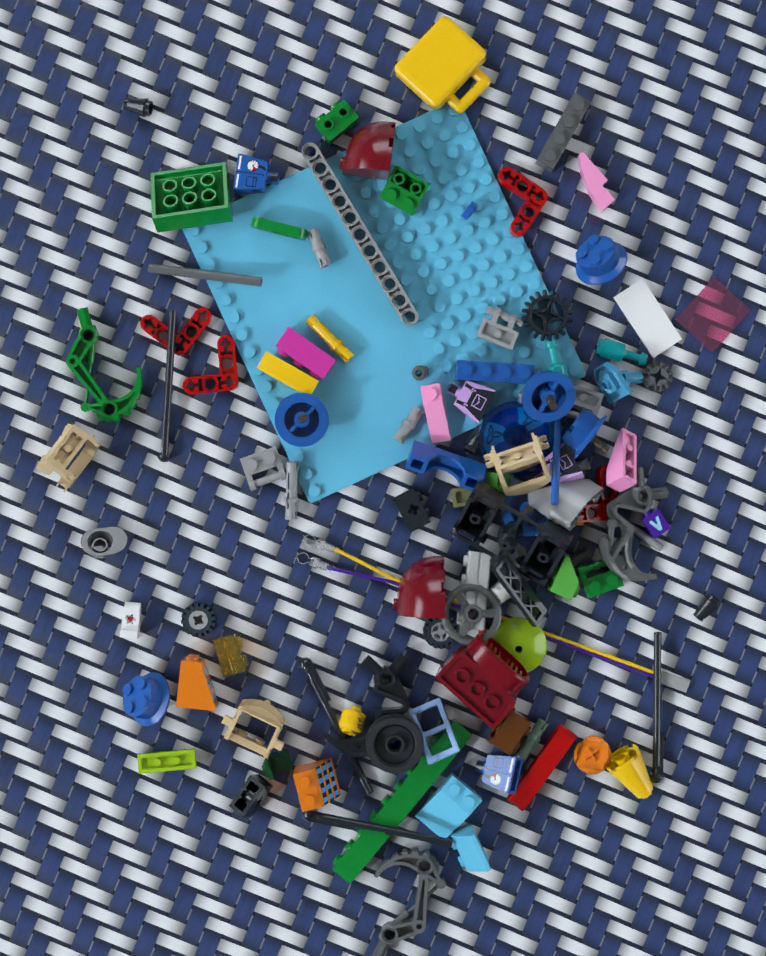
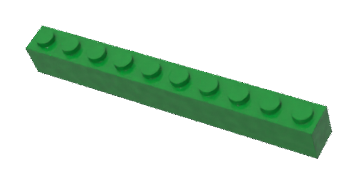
M453 718L449 722L461 750L471 738L472 733ZM446 729L439 736L435 735L429 743L431 745L429 750L432 756L452 748ZM423 750L421 758L416 765L405 772L407 776L403 780L399 779L393 787L395 789L391 795L387 794L381 801L383 805L379 810L375 809L370 814L369 822L397 828L457 753L428 765ZM359 828L356 832L358 834L354 840L351 838L344 848L346 850L343 854L339 853L332 861L334 864L332 870L351 884L390 835H385L384 832Z

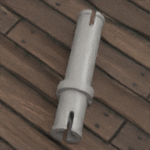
M296 461L286 462V497L284 498L286 520L297 519L299 462Z

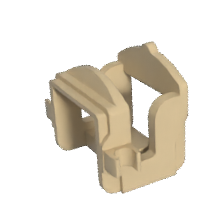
M67 424L53 447L46 455L42 456L36 469L46 475H50L53 471L59 474L61 478L56 487L60 484L65 488L63 492H66L94 457L103 440L97 443L94 441L95 435L90 436L75 424ZM86 443L82 452L79 454V456L76 458V460L73 462L70 468L66 470V467L69 465V463L72 461L75 455L79 452L82 446Z
M532 432L533 442L500 453L496 452L493 445L491 446V453L483 456L485 461L490 460L486 462L487 468L495 466L506 496L528 494L552 481L542 450L550 447L548 442L543 443L547 441L546 435L537 437ZM539 462L541 463L545 475L510 487L507 486L504 474L524 471L537 465Z
M243 699L234 717L232 718L225 714L221 722L229 726L224 736L225 739L232 740L263 755L264 758L268 759L273 748L281 751L285 742L277 738L282 730L285 718L278 709L271 705L268 699L265 701ZM242 711L276 727L268 746L265 745L264 740L258 737L253 739L248 737V733L241 729L234 730Z

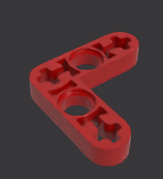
M504 167L498 173V182L526 201L509 227L510 234L513 237L520 238L527 232L546 203L548 194L543 188L514 169ZM506 173H509V178L507 180H504V175ZM517 178L518 180L515 182L514 186L511 185L514 179ZM518 183H525L528 187L527 191H520L517 186ZM531 188H532V189H534V190H533V192L531 193V195H530V197H529L528 194H529V192L531 191ZM538 194H541V199L539 201H536V196ZM530 208L534 215L526 217L523 213L524 209ZM521 220H523L524 224L519 232L515 231V226H518Z
M197 309L182 330L175 334V344L182 343L183 339L180 338L182 335L191 342L183 344L184 351L179 350L176 352L177 347L175 346L174 354L178 356L185 355L212 320V314L208 309ZM200 312L202 314L207 312L206 317L208 319L206 321L202 320L199 323L200 325H202L201 329L196 324L192 323L194 319L196 322H198V320L200 319L198 314ZM145 315L140 321L141 328L167 348V340L162 341L159 334L162 330L168 331V327L154 316ZM151 319H153L152 323L157 328L159 324L161 325V327L157 329L155 335L152 334L155 331L154 329H152L151 327H148L147 329L145 328L146 320L150 321ZM193 326L196 328L197 333L194 337L187 336L186 330L188 327Z
M224 335L217 341L220 374L185 379L183 390L186 393L195 395L233 391L238 387L236 348L232 337ZM224 339L231 342V345L228 346V352L233 351V355L226 354L221 356V352L225 353V347L221 346V343H224ZM225 358L233 360V366L229 369L223 367V360ZM222 377L221 381H227L228 377H231L232 380H235V383L232 384L231 388L224 384L222 385L223 389H219L220 383L218 378ZM199 379H203V391H200V387H194V391L186 387L190 384L191 380L194 384H199ZM208 379L216 381V386L212 390L207 389L205 386V382Z
M602 465L597 468L596 484L604 489L607 487L610 490V496L605 498L602 494L597 504L586 505L581 510V516H579L577 523L607 521L609 519L607 514H605L608 504H604V501H611L616 498L617 492L615 489L603 484V482H606V476H603V472L606 471L608 465ZM589 508H592L595 512L593 518L588 517L587 512Z

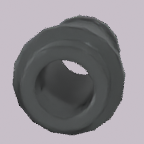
M422 365L415 366L412 370V376L418 381L424 380L429 375L427 373L429 369Z

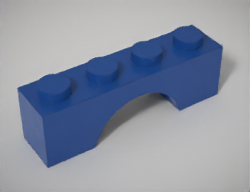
M457 360L455 381L467 380L470 382H499L526 385L530 377L534 376L535 365Z
M414 440L405 468L421 474L432 469L446 471L456 478L460 487L473 491L480 480L484 481L486 464Z

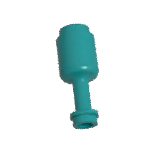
M607 338L605 340L600 339L596 349V354H600V357L617 362L627 358L637 361L638 365H645L648 357L644 352L637 354L627 351L625 344Z
M557 341L545 342V349L548 348L551 365L547 367V370L559 372L568 377L566 365L558 360Z

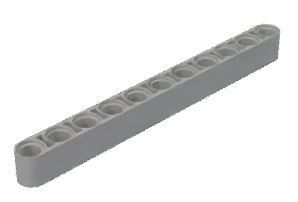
M306 143L302 148V155L403 324L408 327L415 326L419 319L416 309L318 146L314 143ZM308 149L316 150V154L313 157L306 156ZM319 165L326 167L325 172L322 174L316 172V168ZM330 181L336 183V187L333 190L326 189V184ZM344 198L346 203L344 206L338 207L335 204L336 200ZM347 215H355V221L347 223L345 221ZM357 231H364L366 233L365 238L362 240L356 239L355 234ZM368 247L376 249L373 256L365 254V250ZM379 263L386 266L385 271L382 273L375 271V266ZM387 280H393L396 283L393 289H386L385 282ZM398 296L404 297L405 304L397 306L395 298ZM409 312L415 315V320L411 323L406 322L404 319L405 315Z

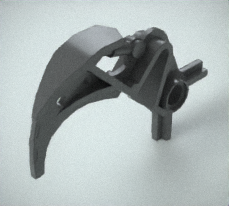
M637 467V484L608 503L606 507V513L609 517L607 520L608 535L607 538L605 535L598 538L599 553L604 564L614 574L628 581L657 579L656 573H643L636 567L631 553L632 539L636 528L617 513V509L623 508L647 513L653 504L652 500L668 498L669 494L667 487L651 489L648 485H645L643 467ZM640 492H642L641 500L638 497ZM616 527H620L621 533L614 544L611 545L614 538V530Z

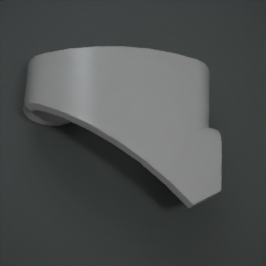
M590 479L559 483L558 505H551V486L529 492V505L551 521L554 520L570 531L578 522V514L590 500L596 503L602 496L604 488Z

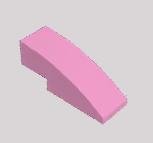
M582 151L577 157L581 178L591 200L599 211L602 212L615 199L603 187L608 179Z

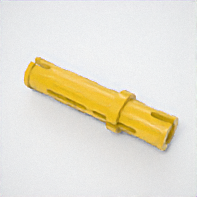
M314 314L307 319L308 321L305 323L345 363L355 355Z

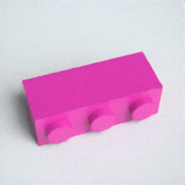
M290 327L287 328L275 345L280 355L285 358L290 356L294 359L293 364L300 369H303V367L307 368L310 371L308 374L316 380L319 378L324 380L336 363L333 357Z

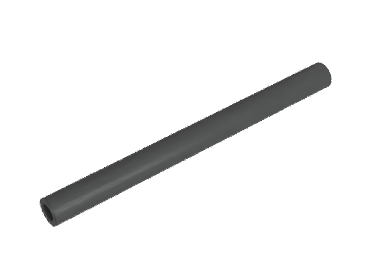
M149 263L148 272L260 287L263 278L258 276Z

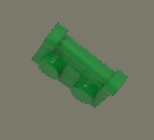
M602 559L584 566L582 564L576 566L588 599L624 586L622 578L611 570L589 578L586 577L587 572L606 566Z

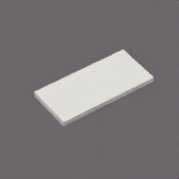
M643 278L613 297L652 358L682 340Z

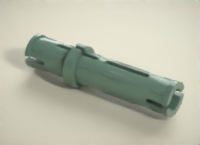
M538 718L536 724L514 756L523 758L522 765L536 743L541 741L540 737L547 726H549L541 718Z

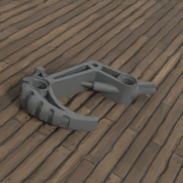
M412 847L409 851L407 848L403 849L400 853L392 854L376 870L374 877L378 878L385 869L395 865H403L417 871L419 877L415 904L410 909L404 910L393 921L387 922L382 926L378 936L380 940L372 956H384L390 945L425 931L427 898L438 888L443 889L446 886V880L440 877L438 873L439 860H436L435 856L430 853V850L424 849L422 852L418 850V847ZM422 861L430 863V866L426 869L421 868L419 865ZM428 880H432L437 885L428 892ZM388 929H391L395 932V934L391 937H388L384 934V932Z

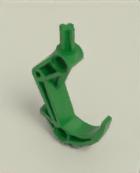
M88 307L80 308L77 310L81 328L66 358V364L86 387L85 401L81 404V410L83 412H95L98 419L102 422L120 423L121 417H129L131 415L130 410L132 408L135 409L137 400H140V393L143 387L141 367L136 368L137 379L133 389L122 398L109 400L91 374L92 363H94L95 347L100 338L96 325H92ZM92 330L94 332V338L90 341H87L85 338L86 332ZM89 392L97 400V403H88ZM110 404L115 407V412L112 415H108L106 412V407Z

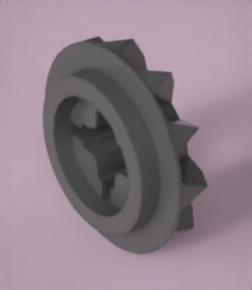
M663 362L648 364L642 373L645 387L653 392L666 390L673 381V372ZM660 369V375L665 379H660L656 383L655 378L650 374H657Z

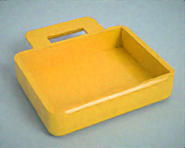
M448 16L441 17L395 65L396 76L433 110H439L447 103L453 110L461 114L491 84V79L479 68L486 61V51ZM470 77L477 81L461 99L454 95Z

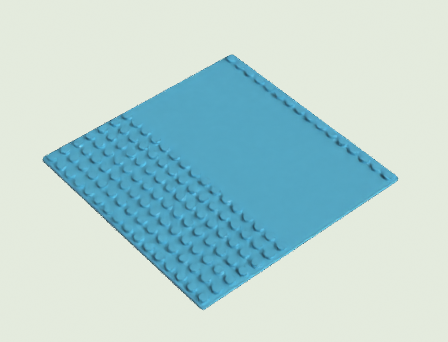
M448 104L443 105L439 110L429 111L395 127L390 174L397 164L430 183L425 196L413 216L379 198L387 180L343 175V169H340L341 157L345 158L346 150L326 159L416 309L419 319L415 326L408 327L403 324L309 167L280 180L278 185L271 184L267 186L266 193L250 194L232 202L233 222L182 229L201 270L263 278L261 287L206 280L275 430V413L279 404L286 397L299 392L257 369L265 352H269L308 374L310 371L307 368L303 367V369H300L293 364L294 359L290 356L285 358L277 352L278 348L275 345L287 328L290 327L336 360V363L324 380L318 379L319 382L312 392V395L323 402L328 411L329 424L325 435L313 445L297 447L285 442L277 432L289 460L299 462L298 480L310 503L406 460L414 440L431 446L443 443L432 444L423 405L421 386L442 384L451 438L483 424L488 415L498 407L517 402L519 392L523 391L526 386L499 382H473L496 390L480 422L477 424L453 405L456 397L447 393L452 382L460 387H463L465 381H455L457 360L535 365L534 374L538 371H547V367L551 365L548 348L545 349V342H548L547 336H545L543 342L540 341L541 335L534 339V331L530 334L527 333L531 329L530 326L526 328L523 325L522 327L513 326L512 330L519 332L512 351L476 336L483 318L492 319V315L486 313L488 306L495 309L498 307L502 309V312L510 315L515 314L517 318L521 319L522 316H527V314L521 311L522 309H528L524 305L525 302L532 303L529 300L530 296L537 299L535 296L537 291L541 296H543V290L547 291V295H549V292L523 236L516 238L510 234L509 227L514 217L466 113L459 114ZM319 165L316 168V172L319 174L324 173L326 170L324 165ZM333 181L326 184L327 190H333L336 187V183ZM338 198L335 204L338 207H342L345 205L346 200ZM473 201L478 207L468 220H465L460 215L470 202ZM349 214L346 216L345 221L353 223L356 216ZM253 217L307 230V232L318 228L323 243L327 246L326 251L332 264L328 265V267L320 268L317 257L312 252L313 247L308 234H306L305 240H298L251 227ZM515 226V231L519 232L518 226ZM362 230L357 231L355 234V238L358 240H362L366 236V233ZM368 247L365 250L367 256H373L376 252V249L373 247ZM382 263L375 266V271L378 273H382L386 269V266ZM387 280L385 287L391 290L395 287L396 283L393 280ZM402 296L396 297L395 304L397 306L404 305L405 298ZM547 300L535 304L533 310H544ZM553 303V311L558 314L556 307ZM548 310L546 311L545 314L542 313V316H545L546 322L548 321L549 318H551V319L553 318L552 316L549 315V311H548ZM409 312L405 315L404 319L406 322L411 323L415 320V315ZM314 314L320 322L338 339H341L343 344L355 354L347 363L338 354L332 352L328 344L305 323L311 315ZM532 316L534 324L541 329V320ZM499 318L496 322L505 327L508 325V322ZM551 321L547 331L556 330L561 322ZM563 328L566 334L562 336L558 332L559 339L556 340L558 344L556 346L558 360L566 365L568 378L574 382L585 377L586 372L566 329ZM418 365L429 369L427 371L429 373L428 377L421 381L414 379L412 376L413 368ZM413 406H416L424 414L416 423L415 430H412L404 444H401L393 436L401 427L402 420H405Z

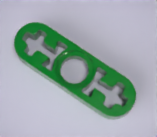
M253 217L251 223L252 228L298 240H305L307 234L305 229L259 217Z

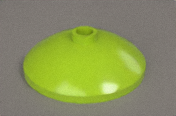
M513 617L501 622L496 634L492 637L524 666L527 672L538 667L546 655L547 641L543 630L539 625L532 627L526 618ZM521 646L522 650L516 651L515 647Z

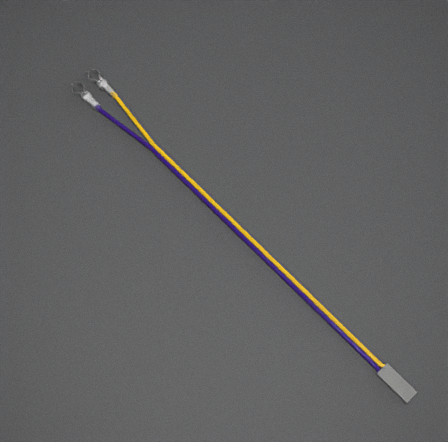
M315 540L317 541L315 546L317 549L340 553L389 579L335 568L317 557L309 558L311 559L309 566L315 569L336 571L396 586L399 585V578L393 577L340 550L326 540ZM454 599L451 606L462 609L457 599ZM502 616L501 622L509 618ZM486 617L494 621V617ZM543 631L548 641L653 678V670ZM661 670V684L685 693L687 692L690 684L689 680Z

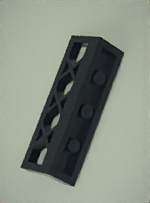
M507 554L493 556L490 559L493 565L491 571L531 626L537 627L546 614L547 609Z

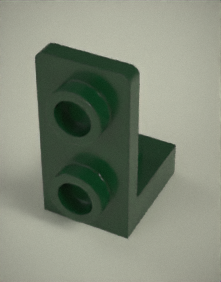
M288 749L271 754L268 759L265 758L262 765L265 777L269 776V779L273 780L275 774L294 767Z

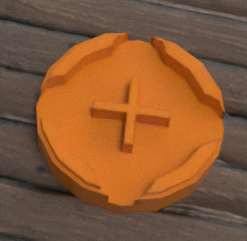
M597 736L586 737L585 740L580 741L576 745L574 750V761L577 767L589 775L603 772L609 766L612 759V751L609 744L603 738Z

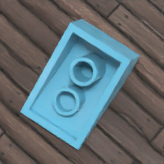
M451 772L415 814V817L439 837L447 838L470 816L482 802V798Z
M471 823L451 833L453 839L452 848L453 850H458L460 856L457 858L462 868L466 867L467 871L488 872L491 870L486 853Z

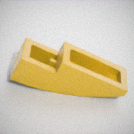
M267 351L257 366V369L299 393L312 394L319 382Z

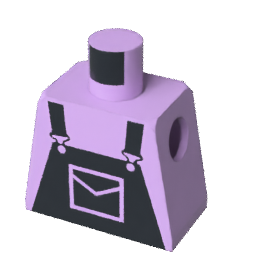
M467 380L463 387L452 382L447 393L456 397L453 405L477 424L480 422L496 392L494 389Z
M564 443L561 444L559 483L584 479V475L568 447ZM553 452L544 458L551 479ZM544 471L536 475L535 478L545 475Z

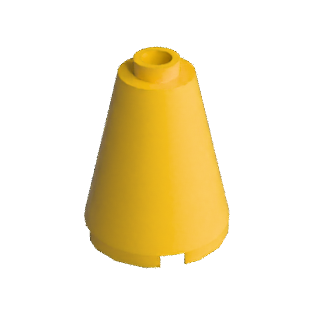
M632 744L633 747L630 748L628 745L623 746L612 753L611 762L606 769L637 798H648L652 794L653 786L640 749L635 744Z

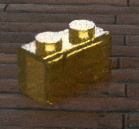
M233 633L213 640L223 677L247 670L246 666L249 665L247 655H243L241 648L244 647L241 636L237 637V633Z

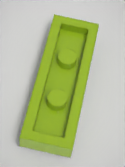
M195 748L137 754L139 774L197 768Z

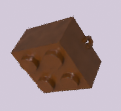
M513 708L492 729L486 740L510 755L511 752L515 753L521 744L519 741L522 736L526 737L530 732L531 722L526 716Z

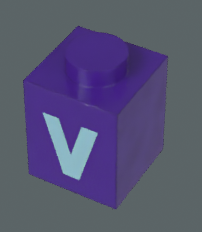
M650 508L647 513H642L643 517L639 519L654 539L671 528L658 509L652 510Z

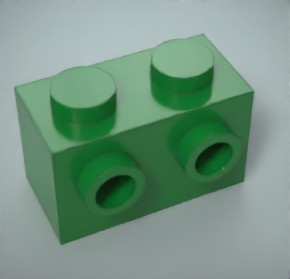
M345 99L342 102L337 101L330 107V112L327 114L322 113L316 118L315 128L329 145L359 122V116Z

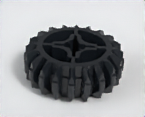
M543 290V296L537 291L535 293L537 299L530 296L529 300L532 303H524L528 309H522L521 312L527 314V316H522L521 320H527L528 322L523 327L530 326L531 329L527 333L530 334L534 331V339L541 335L540 341L542 342L545 336H547L548 342L552 341V335L558 340V332L564 336L566 333L563 328L566 330L570 329L566 322H573V319L567 318L573 315V311H567L571 304L564 305L567 298L565 297L560 300V292L554 297V290H551L549 295H547L546 290ZM547 300L544 310H533L535 304ZM553 302L560 307L562 316L553 311ZM548 310V311H549V315L552 316L553 318H552V319L549 318L548 321L546 322L545 316H542V313L545 314L546 311ZM532 316L541 320V329L534 324ZM551 321L561 322L556 330L547 331Z

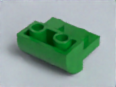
M396 164L379 198L413 216L425 196L430 183Z

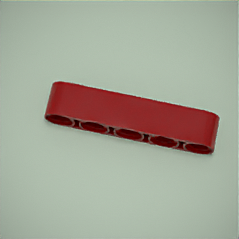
M560 724L519 779L516 793L509 794L507 801L521 811H524L570 748L577 735Z

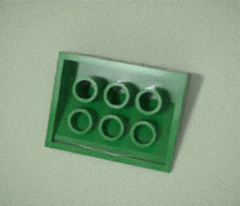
M226 162L150 173L152 220L157 233L233 222Z

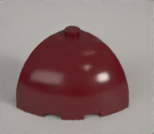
M387 121L374 122L356 132L347 146L345 158L341 157L340 169H343V175L388 180L396 123Z
M444 556L425 557L407 568L400 579L397 598H394V610H397L399 616L446 618L445 589L443 588L445 583Z

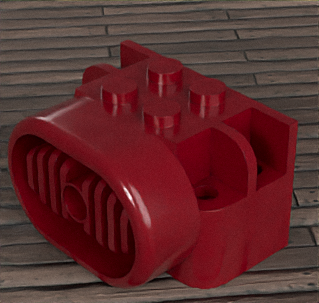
M479 633L467 646L459 647L446 662L443 661L435 678L487 725L494 729L514 708L518 693L528 684L530 677L524 666L493 638L484 642V633Z

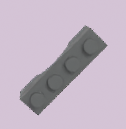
M574 92L537 158L536 165L552 173L591 101Z

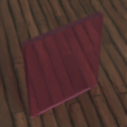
M713 277L675 320L713 353L751 310L724 287L717 278Z

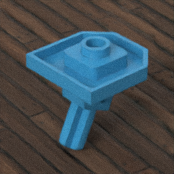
M609 362L594 369L595 382L609 404L633 392L628 384H640L644 378L640 372L628 373L627 370L619 371L615 365Z

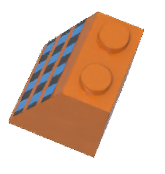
M188 654V656L181 660L176 707L215 711L218 707V700L205 660L199 658L200 655Z
M332 758L294 768L293 777L302 812L322 808L341 795Z

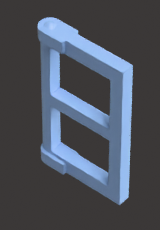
M441 698L409 710L413 721H415L422 732L424 739L423 750L428 765L460 752ZM438 706L444 724L423 733L417 714ZM446 729L452 748L432 756L425 738Z

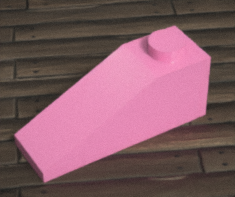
M442 384L421 386L423 405L432 444L451 441Z
M625 428L620 429L606 469V485L619 492L637 484V435Z

